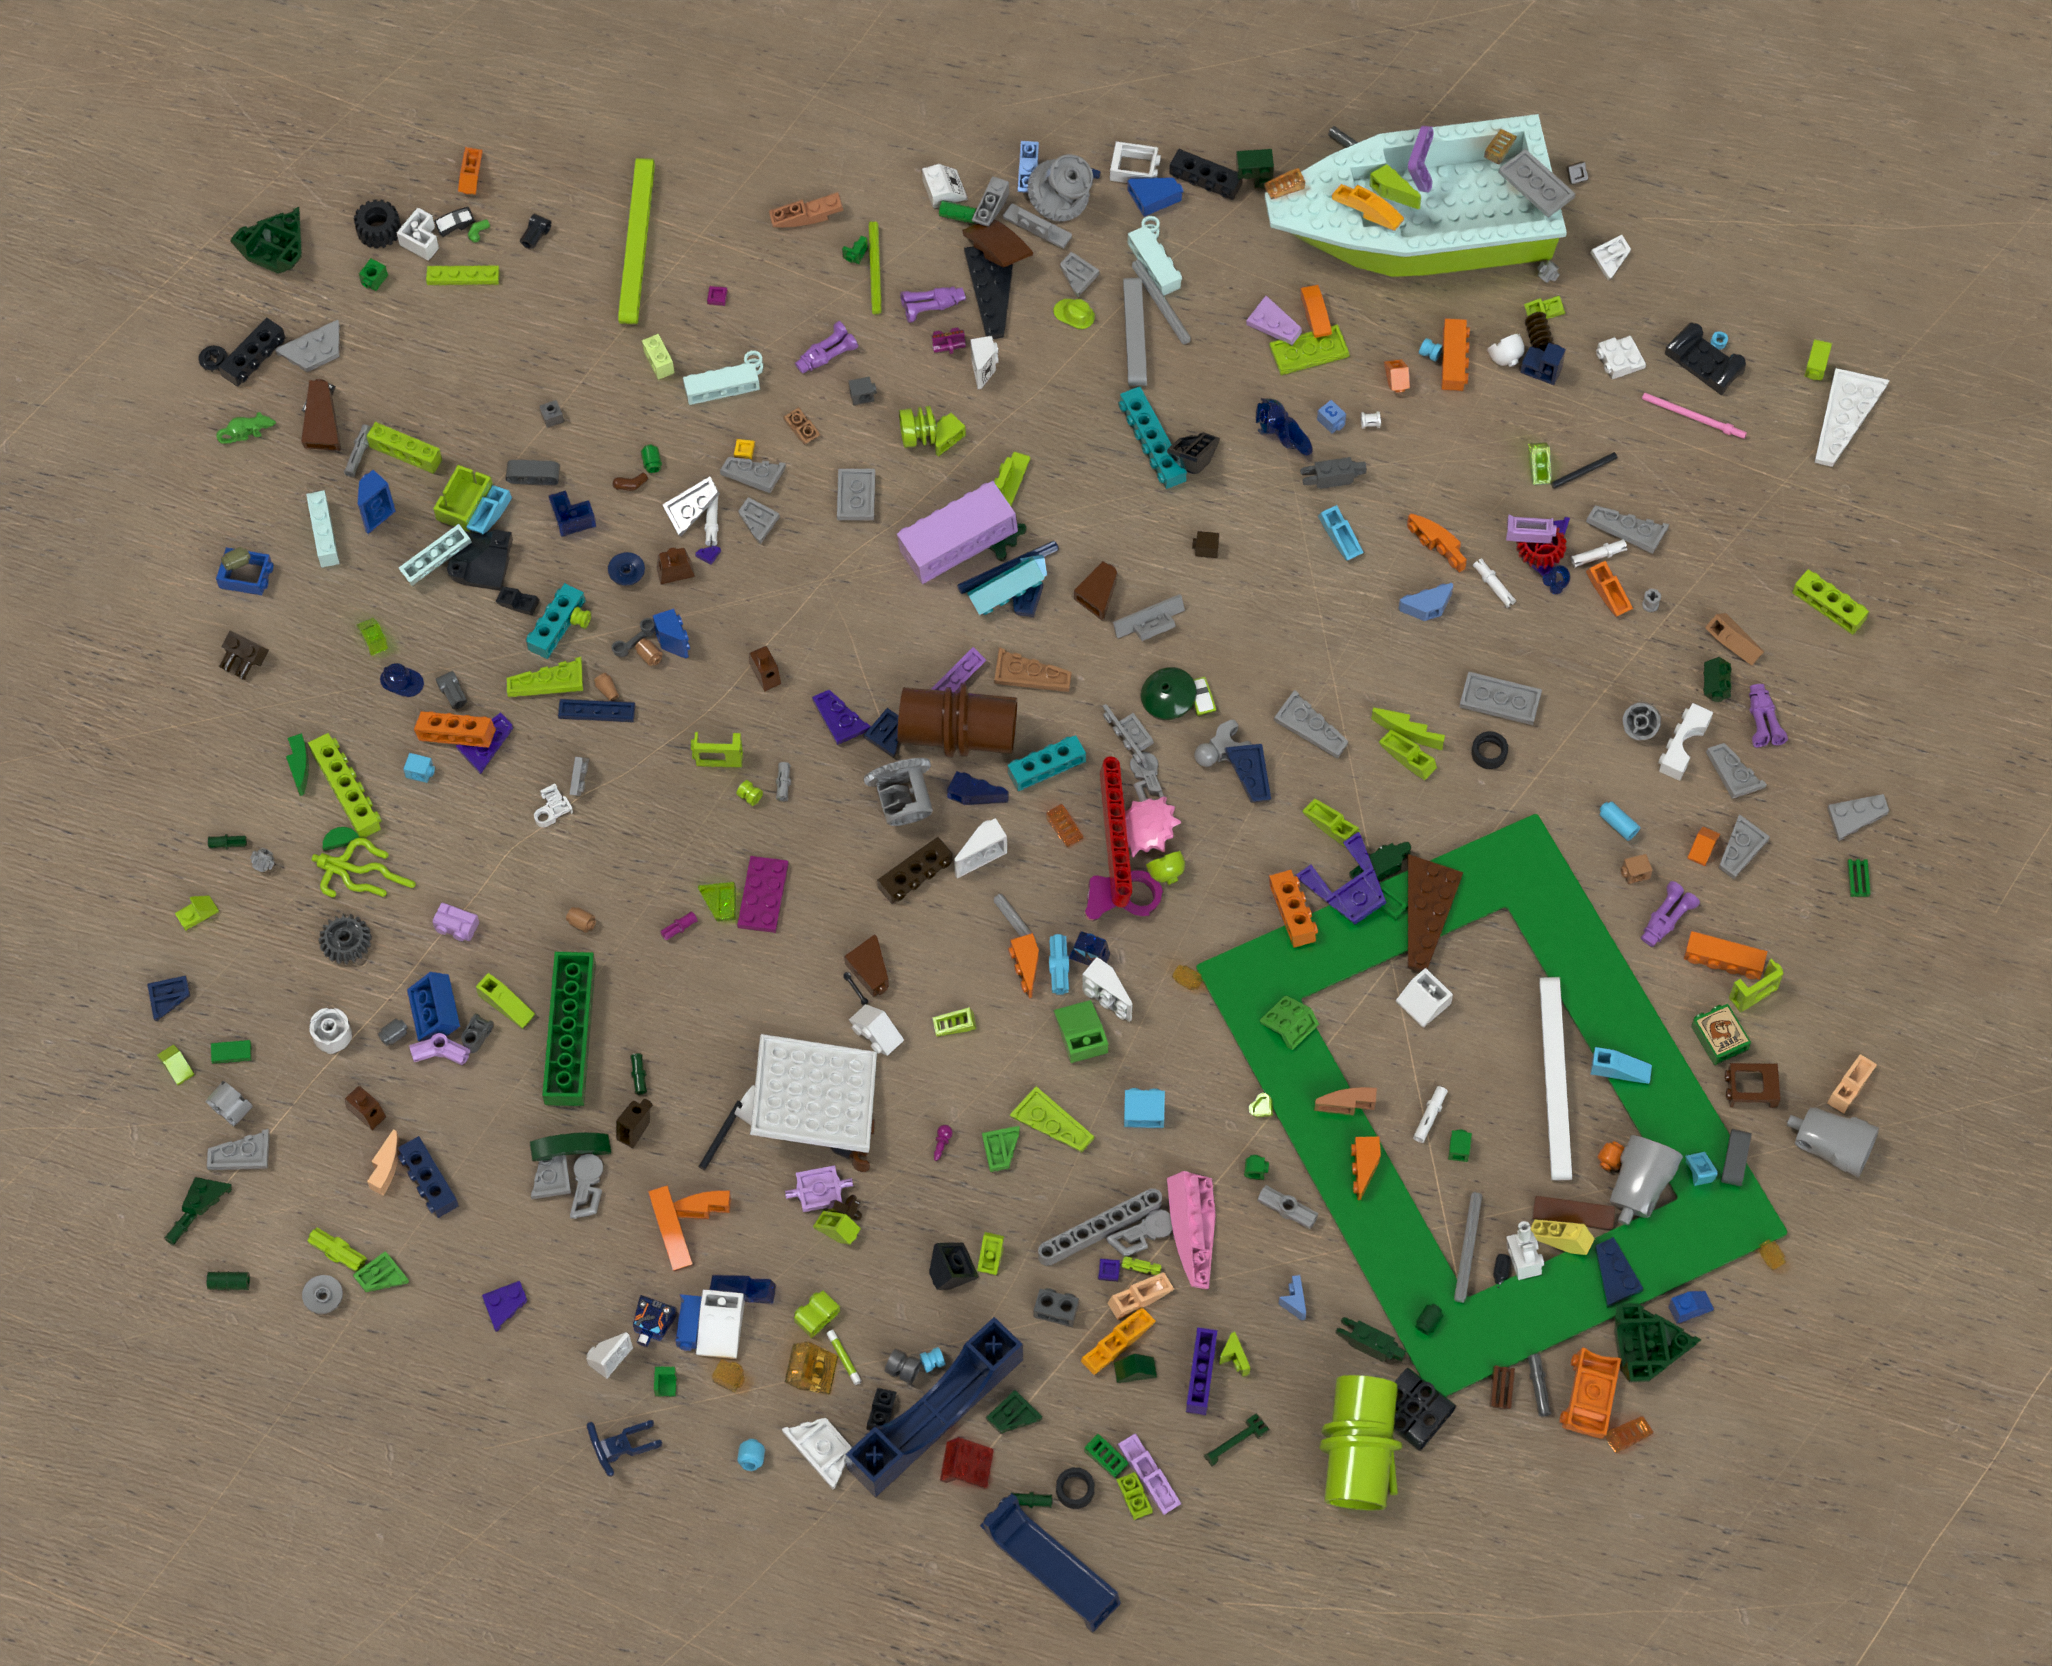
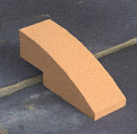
M1860 1054L1832 1093L1827 1104L1845 1114L1877 1064Z
M394 1129L371 1161L375 1171L367 1181L370 1189L384 1196L393 1179L398 1163L399 1136Z
M1163 1272L1131 1285L1128 1290L1112 1295L1108 1305L1118 1320L1136 1312L1141 1307L1144 1308L1172 1292L1174 1288Z

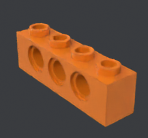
M421 711L414 727L419 741L489 748L496 731L492 719L488 717L444 714L433 711Z
M1292 870L1270 875V889L1293 948L1316 942L1317 925L1310 919L1312 918L1309 906H1305L1304 892L1299 891L1300 883L1298 877L1293 875Z

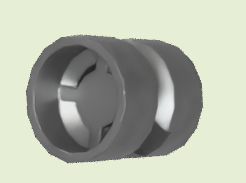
M895 1348L887 1361L885 1373L894 1377L899 1375L900 1380L912 1384L920 1370L922 1360L914 1356L907 1357L905 1352Z

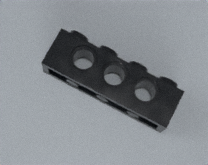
M1182 149L1177 150L1169 166V175H1172L1174 178L1182 179L1191 185H1197L1206 191L1214 192L1231 200H1234L1243 182V179H1238L1237 171Z
M266 317L218 366L221 376L237 387L246 382L249 375L254 370H257L266 358H269L278 346L283 344L286 338L283 328Z

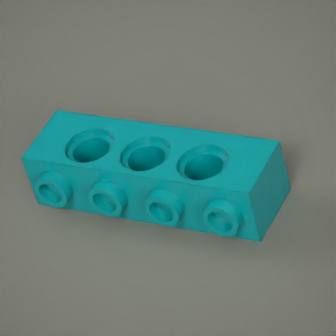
M565 583L561 589L559 588L556 591L554 600L547 605L543 617L537 620L535 629L526 638L529 651L546 659L550 657L570 626L573 610L575 607L582 608L584 605V592Z
M1076 735L1065 737L1059 743L1049 744L1043 750L1031 752L1027 757L1020 760H1013L1008 764V775L1017 791H1021L1086 762V752ZM1060 753H1066L1067 755L1061 756V755H1059V754H1060ZM1048 760V761H1050V762H1049V763H1043L1042 761ZM1026 768H1032L1033 770L1027 771V770H1025V769H1026Z

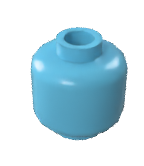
M756 1439L742 1442L738 1450V1464L747 1471H754L760 1468L764 1462L765 1447Z

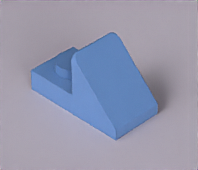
M1296 1275L1292 1276L1291 1283H1288L1291 1296L1279 1297L1278 1304L1300 1320H1305L1306 1307L1301 1277Z

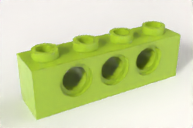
M377 422L374 423L366 436L370 448L432 474L435 473L442 461L440 448Z
M1809 569L1794 585L1792 594L1852 635L1856 633L1867 619L1869 611L1864 605L1858 604L1848 594L1842 593L1833 584L1826 582L1817 573Z

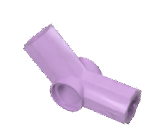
M441 1033L433 1035L431 1039L409 1045L414 1063L437 1056L445 1057L463 1065L470 1054V1049L447 1039ZM444 1043L442 1047H436L437 1044Z

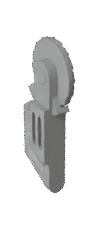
M1141 752L1146 759L1147 768L1144 769L1141 763L1137 764L1134 758L1130 762V768L1135 774V778L1143 780L1134 784L1139 801L1143 802L1149 799L1146 798L1143 790L1144 787L1147 788L1149 795L1159 796V798L1164 797L1156 777L1158 774V760L1151 753Z
M585 1154L580 1156L574 1164L575 1180L578 1182L570 1213V1218L572 1219L597 1214L602 1190L594 1188L592 1185L600 1182L599 1177L603 1172V1163L598 1156ZM593 1194L590 1207L577 1210V1206L587 1204L589 1195Z
M1161 1209L1154 1210L1145 1219H1142L1141 1224L1110 1235L1106 1239L1124 1257L1147 1249L1148 1246L1144 1238L1148 1237L1155 1241L1156 1238L1166 1237L1173 1231L1170 1213ZM1123 1238L1129 1244L1140 1240V1243L1126 1248L1117 1239Z

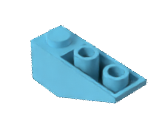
M1595 1047L1590 1074L1649 1084L1652 1065L1616 1050Z

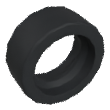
M1492 731L1483 732L1476 736L1471 752L1473 761L1484 769H1495L1504 764L1508 754L1506 739L1501 734ZM1485 742H1493L1501 748V754L1493 759L1486 758L1479 753V746Z
M1072 1467L1064 1470L1059 1475L1056 1481V1495L1064 1506L1070 1509H1080L1086 1507L1094 1497L1095 1482L1087 1470ZM1071 1477L1082 1478L1088 1486L1086 1495L1080 1499L1068 1498L1063 1491L1065 1481Z

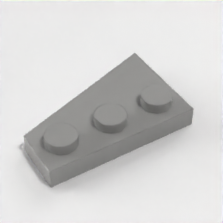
M1884 794L1830 804L1827 807L1838 842L1844 839L1845 836L1857 832L1863 826L1871 824L1889 813Z
M566 1155L553 1156L552 1160L539 1161L531 1200L571 1193Z

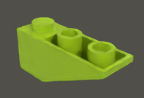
M1386 164L1370 173L1369 186L1379 196L1415 209H1420V193L1398 175L1395 169Z
M490 973L476 986L478 996L520 1028L523 1029L535 1016V1013Z

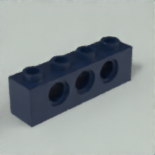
M419 1136L398 1147L400 1152L398 1159L402 1166L407 1165L409 1168L407 1174L412 1182L416 1180L419 1185L416 1189L421 1198L426 1197L428 1202L425 1204L431 1214L435 1212L439 1218L459 1207L456 1197ZM415 1160H422L418 1165L413 1164ZM426 1175L431 1176L429 1180H422V1178ZM435 1191L441 1192L438 1196H431Z

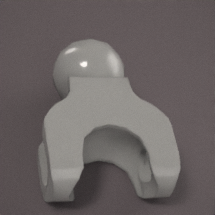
M1233 719L1219 725L1216 736L1210 739L1209 743L1200 744L1194 752V757L1200 766L1209 767L1216 761L1218 763L1223 760L1230 762L1224 750L1226 747L1253 744L1250 741L1238 743L1231 739L1236 734L1239 726Z

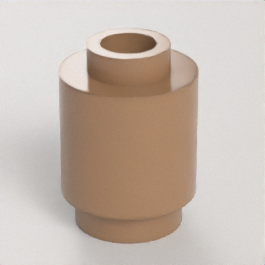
M644 638L636 644L637 654L649 666L657 665L661 662L663 653L650 640Z
M572 907L566 916V921L569 922V925L585 933L592 931L596 924L595 916L579 907Z

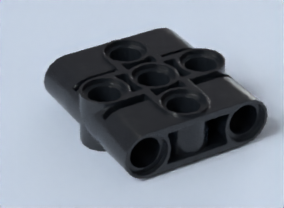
M1406 1368L1395 1381L1398 1385L1397 1393L1403 1394V1397L1400 1400H1396L1393 1432L1405 1439L1418 1451H1421L1456 1409V1405L1436 1390L1431 1383L1426 1382L1410 1368ZM1424 1390L1432 1391L1429 1397H1423L1421 1394ZM1413 1405L1419 1407V1410L1415 1413L1408 1411ZM1427 1418L1435 1419L1434 1424L1430 1426L1425 1425L1424 1422ZM1404 1421L1406 1425L1404 1428L1399 1429L1395 1427L1396 1423Z

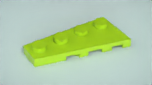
M575 658V661L568 663L563 661L558 663V666L551 668L547 666L542 667L537 672L532 673L528 671L507 677L508 697L583 691L582 658Z
M1037 1086L1010 1114L1011 1118L1081 1153L1095 1139L1088 1130Z

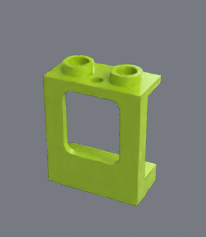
M695 732V738L691 739L692 759L696 760V766L742 768L743 745L741 733H733L732 744L700 743L698 732ZM700 753H723L726 760L700 759Z
M1770 959L1764 973L1765 978L1749 988L1741 978L1734 982L1729 999L1740 1013L1778 990L1784 974L1782 967L1775 963L1773 959Z

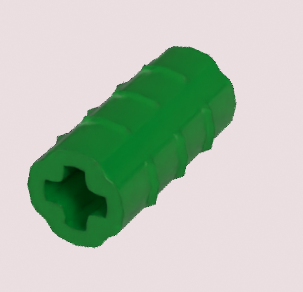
M942 201L939 208V216L974 224L975 222L972 219L977 208Z

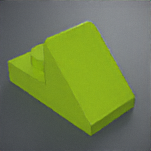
M209 895L189 897L192 904L179 910L175 915L186 931L218 913L219 910Z
M988 1232L984 1233L977 1271L997 1275L1004 1251L1003 1242L1005 1236Z
M1232 1332L1220 1356L1219 1364L1233 1360L1235 1370L1237 1372L1240 1371L1241 1376L1244 1377L1250 1374V1365L1236 1332Z

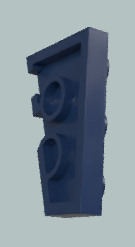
M1253 744L1226 747L1224 750L1250 802L1270 801L1271 794L1263 745Z
M1614 1237L1596 1245L1595 1250L1607 1308L1642 1292L1643 1287Z

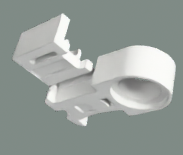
M556 784L540 791L542 798H546L547 803L534 813L535 822L539 827H547L555 823L556 818L569 811L571 814L573 813L572 806L565 796L562 798ZM541 814L549 816L546 821H539L538 817Z

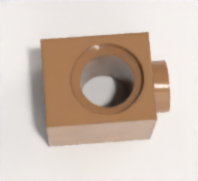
M1647 854L1624 859L1623 866L1621 867L1622 877L1626 878L1628 884L1650 879L1653 871Z

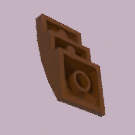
M995 219L989 227L978 223L962 230L963 236L972 240L974 247L984 252L985 259L1002 267L1034 255L1033 251L1018 235Z

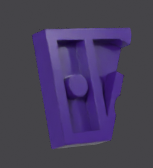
M520 1281L482 1295L495 1332L501 1328L500 1326L508 1318L510 1319L515 1314L518 1308H521L527 1302Z

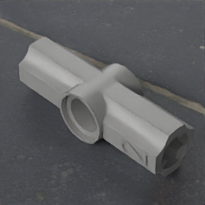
M1267 1185L1263 1187L1257 1199L1258 1202L1277 1211L1282 1218L1291 1219L1308 1229L1313 1227L1319 1214L1298 1203L1293 1196L1284 1195ZM1291 1205L1293 1208L1291 1210H1286L1285 1208H1283V1206Z

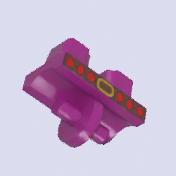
M958 327L952 328L947 333L935 331L931 335L934 353L949 351V354H953V349L966 347L964 330H960Z

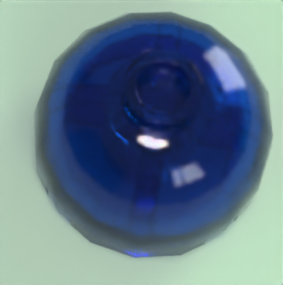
M1261 398L1262 403H1258L1256 409V423L1260 422L1261 426L1258 432L1260 434H1276L1281 431L1285 422L1288 421V412L1280 401L1272 398Z

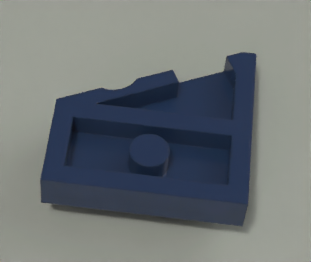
M1043 582L1035 588H1032V586L1027 588L1026 592L1019 597H1012L1016 615L1034 617L1044 587Z
M886 708L864 734V738L894 758L898 744L899 715Z
M186 975L147 984L154 1021H158L190 997Z

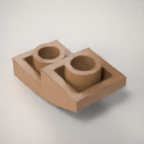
M799 407L784 416V421L805 445L820 436L811 420L808 421Z

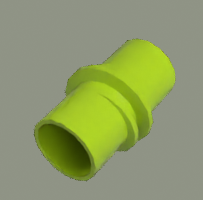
M1345 1375L1336 1378L1332 1422L1322 1427L1321 1433L1326 1439L1321 1440L1319 1449L1329 1455L1325 1503L1355 1510L1371 1511L1384 1510L1386 1508L1390 1465L1392 1464L1391 1452L1401 1450L1403 1443L1393 1439L1398 1387L1395 1382L1378 1377Z

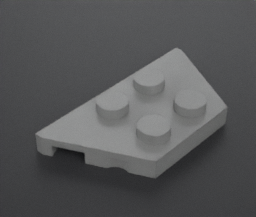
M333 321L276 348V354L287 358L290 363L298 365L305 372H309L340 357L339 321Z

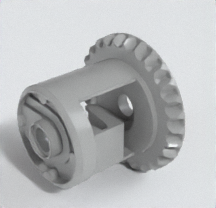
M1073 154L1062 155L1056 160H1047L1039 164L1033 170L1028 180V195L1032 205L1041 215L1054 221H1069L1076 218L1084 211L1089 201V190L1093 183L1092 169L1083 158Z
M912 758L879 767L864 776L863 779L867 786L877 787L888 825H906L920 821L932 814L933 808L923 777V773H926L931 767L929 759ZM911 781L912 788H910V792L915 794L917 802L912 803L908 786L899 784Z

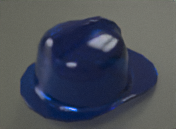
M1287 417L1284 425L1276 430V435L1285 448L1297 449L1303 455L1309 456L1313 451L1311 441L1292 417Z
M400 663L390 664L383 669L380 683L384 689L405 697L415 696L422 691L424 686L423 677L415 670L407 668Z

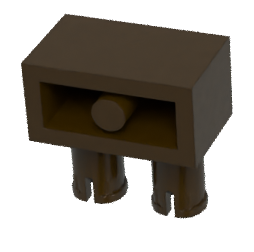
M229 631L221 646L225 649L226 654L218 667L230 672L236 657H241L242 661L234 675L245 680L252 665H262L269 649L240 634Z

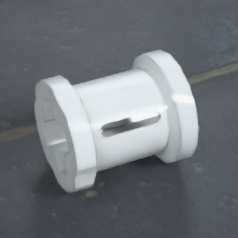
M1380 411L1373 414L1361 412V428L1365 429V427L1371 426L1380 428Z

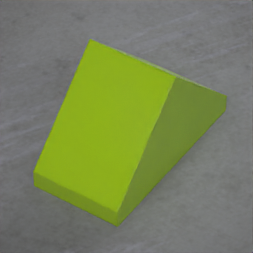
M174 1044L157 1054V1057L177 1085L194 1076L190 1066Z

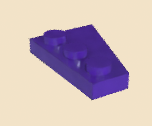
M830 690L812 697V701L837 745L866 733L871 727L868 723L863 722L855 712H852L845 706V703Z
M501 712L492 718L496 731L489 748L456 745L457 750L479 774L483 772L513 729V725Z

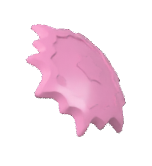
M1161 797L1158 800L1149 798L1143 802L1132 801L1131 808L1125 811L1128 848L1131 849L1132 857H1135L1139 850L1148 852L1152 848L1165 852V841L1173 838L1172 828L1180 824L1181 821L1173 816L1175 806L1167 805L1166 797Z

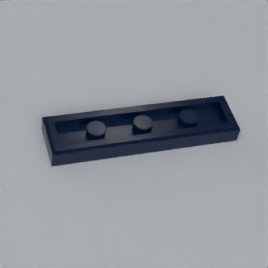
M560 699L558 718L634 722L636 705L635 702Z

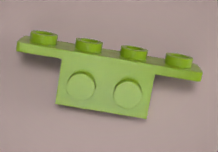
M1013 452L1011 458L1007 457L1005 463H1001L999 468L1000 475L994 480V483L1010 506L1013 504L1030 462V456Z

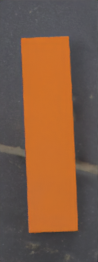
M668 1185L648 1191L673 1271L693 1265Z

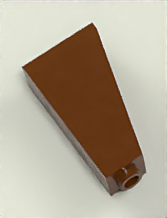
M323 379L309 380L301 443L306 449L341 451L331 388L328 382Z

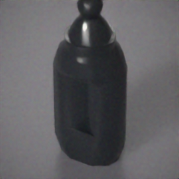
M1498 1254L1496 1257L1493 1271L1495 1284H1502L1509 1276L1511 1258L1508 1255Z

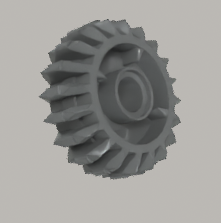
M343 913L342 918H338L335 915L334 921L328 919L329 925H323L324 931H320L319 935L321 938L318 941L321 944L320 949L324 952V956L326 958L329 957L332 962L336 960L337 964L340 965L344 961L348 965L349 960H352L355 963V958L362 959L361 953L367 954V948L371 947L370 940L372 936L369 934L371 931L369 927H366V922L361 921L360 917L354 919V916L350 914L346 918V915ZM349 937L347 941H341L343 938Z

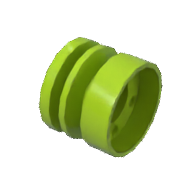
M925 406V415H923L921 407H918L917 416H914L911 408L899 410L904 448L916 447L917 438H921L923 446L926 445V437H929L930 444H935L937 429L935 416L930 406Z

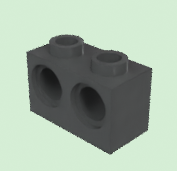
M1045 1288V1290L1039 1289L1033 1311L1034 1318L1073 1327L1079 1306V1298L1070 1293H1056L1055 1290ZM1044 1301H1050L1052 1305L1046 1307L1043 1306L1042 1303ZM1063 1306H1070L1072 1309L1065 1312L1061 1308Z

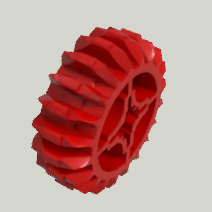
M1559 527L1556 528V537L1552 536L1553 543L1543 544L1516 541V550L1519 552V558H1523V563L1529 562L1530 567L1536 565L1538 569L1540 566H1543L1545 570L1547 565L1552 568L1554 563L1558 564L1560 559H1563L1566 552L1567 541L1564 538V533H1559Z

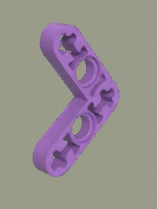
M1422 126L1420 128L1408 162V171L1420 192L1427 193L1432 188V177L1424 162L1434 135V130L1431 126Z

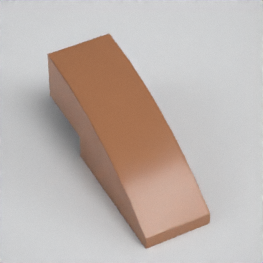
M1349 1088L1324 1095L1316 1099L1314 1111L1354 1115L1355 1108L1374 1110L1377 1088Z

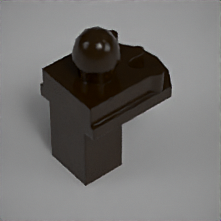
M853 1194L847 1198L845 1204L838 1200H832L827 1209L830 1212L846 1214L850 1219L860 1220L862 1218V1213L857 1210L860 1201L856 1200L857 1196Z

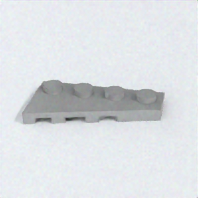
M1296 690L1293 691L1274 717L1275 722L1337 759L1348 745V740L1332 725H1329L1320 713H1316L1311 708V705L1299 696Z

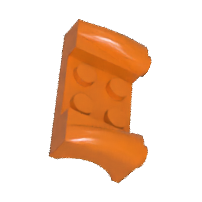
M1583 1347L1577 1354H1573L1571 1366H1573V1371H1576L1569 1407L1566 1411H1562L1559 1422L1562 1423V1428L1603 1439L1607 1435L1621 1358L1600 1356Z

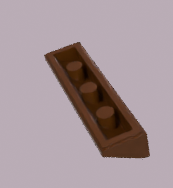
M1536 1196L1532 1219L1585 1224L1586 1227L1613 1230L1615 1207Z

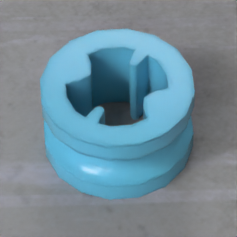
M1721 331L1715 332L1710 343L1717 349H1723L1727 345L1728 336ZM1720 338V340L1722 339L1723 341L1722 343H1719V341L1717 342L1716 339Z

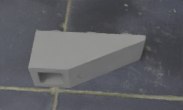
M992 176L973 216V222L987 227L990 226L1010 193L1008 181Z

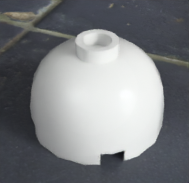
M1514 334L1500 340L1501 342L1497 346L1493 344L1487 349L1495 363L1501 366L1509 365V367H1512L1519 363L1518 359L1523 356L1525 346L1520 334Z

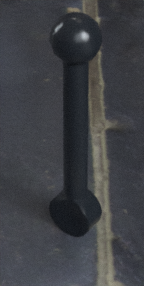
M849 972L844 973V980L848 981L861 999V1004L867 1005L868 999L863 997L854 984L851 974Z

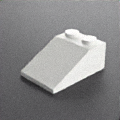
M996 818L983 822L955 857L956 878L1007 853V836Z

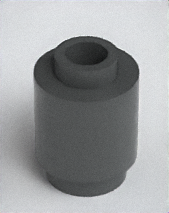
M395 1018L380 1029L381 1032L378 1033V1036L386 1046L389 1044L393 1045L407 1035L406 1030L408 1027L402 1019L398 1021Z

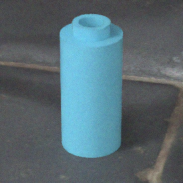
M1605 802L1599 809L1601 811L1599 816L1627 841L1631 840L1639 832L1641 827L1614 802Z

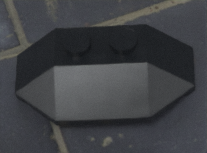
M1205 432L1182 437L1167 449V453L1187 472L1199 474L1211 462L1220 438Z

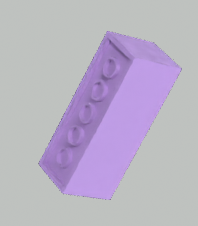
M994 481L982 484L973 492L966 493L959 500L950 502L946 507L935 510L930 516L919 519L910 527L901 529L897 533L900 552L920 582L924 584L989 548L991 545L1018 532L1015 512Z

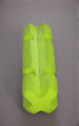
M1126 1256L1122 1261V1268L1125 1269L1133 1268L1132 1270L1146 1274L1151 1272V1275L1155 1276L1161 1272L1160 1264L1154 1263L1152 1265L1151 1262L1139 1259L1132 1260L1131 1257Z

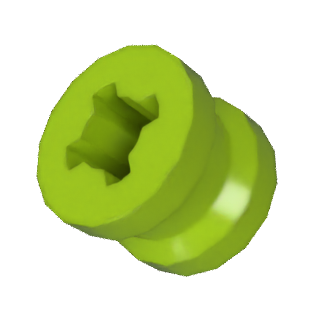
M575 607L571 615L570 624H578L581 628L586 629L591 620V611H583L581 608Z

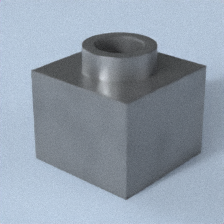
M557 400L539 406L547 428L564 422Z

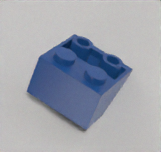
M671 609L652 615L655 633L661 649L682 658H688V650H690L689 638L686 630H683L680 614L676 615L675 610Z

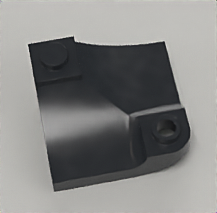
M494 529L492 532H486L485 534L465 532L472 543L452 556L451 560L449 559L447 567L449 577L463 585L501 591L510 560L509 553L513 542L512 532Z

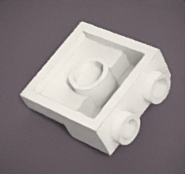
M1631 336L1619 340L1612 338L1598 343V348L1596 349L1597 357L1603 361L1605 372L1610 374L1612 379L1646 367V363Z

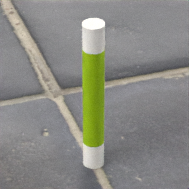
M830 1330L827 1332V1336L854 1385L860 1384L862 1381L834 1330Z

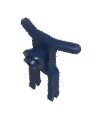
M653 1420L625 1428L622 1434L599 1441L594 1423H587L592 1446L607 1476L612 1477L614 1475V1470L610 1463L618 1460L620 1455L628 1454L635 1456L662 1446V1440H656L632 1448L627 1438V1435L653 1427Z

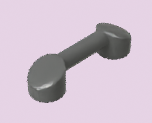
M643 619L640 622L641 631L627 643L624 641L614 642L612 644L613 654L625 657L628 655V650L634 647L640 640L652 636L655 632L653 619Z

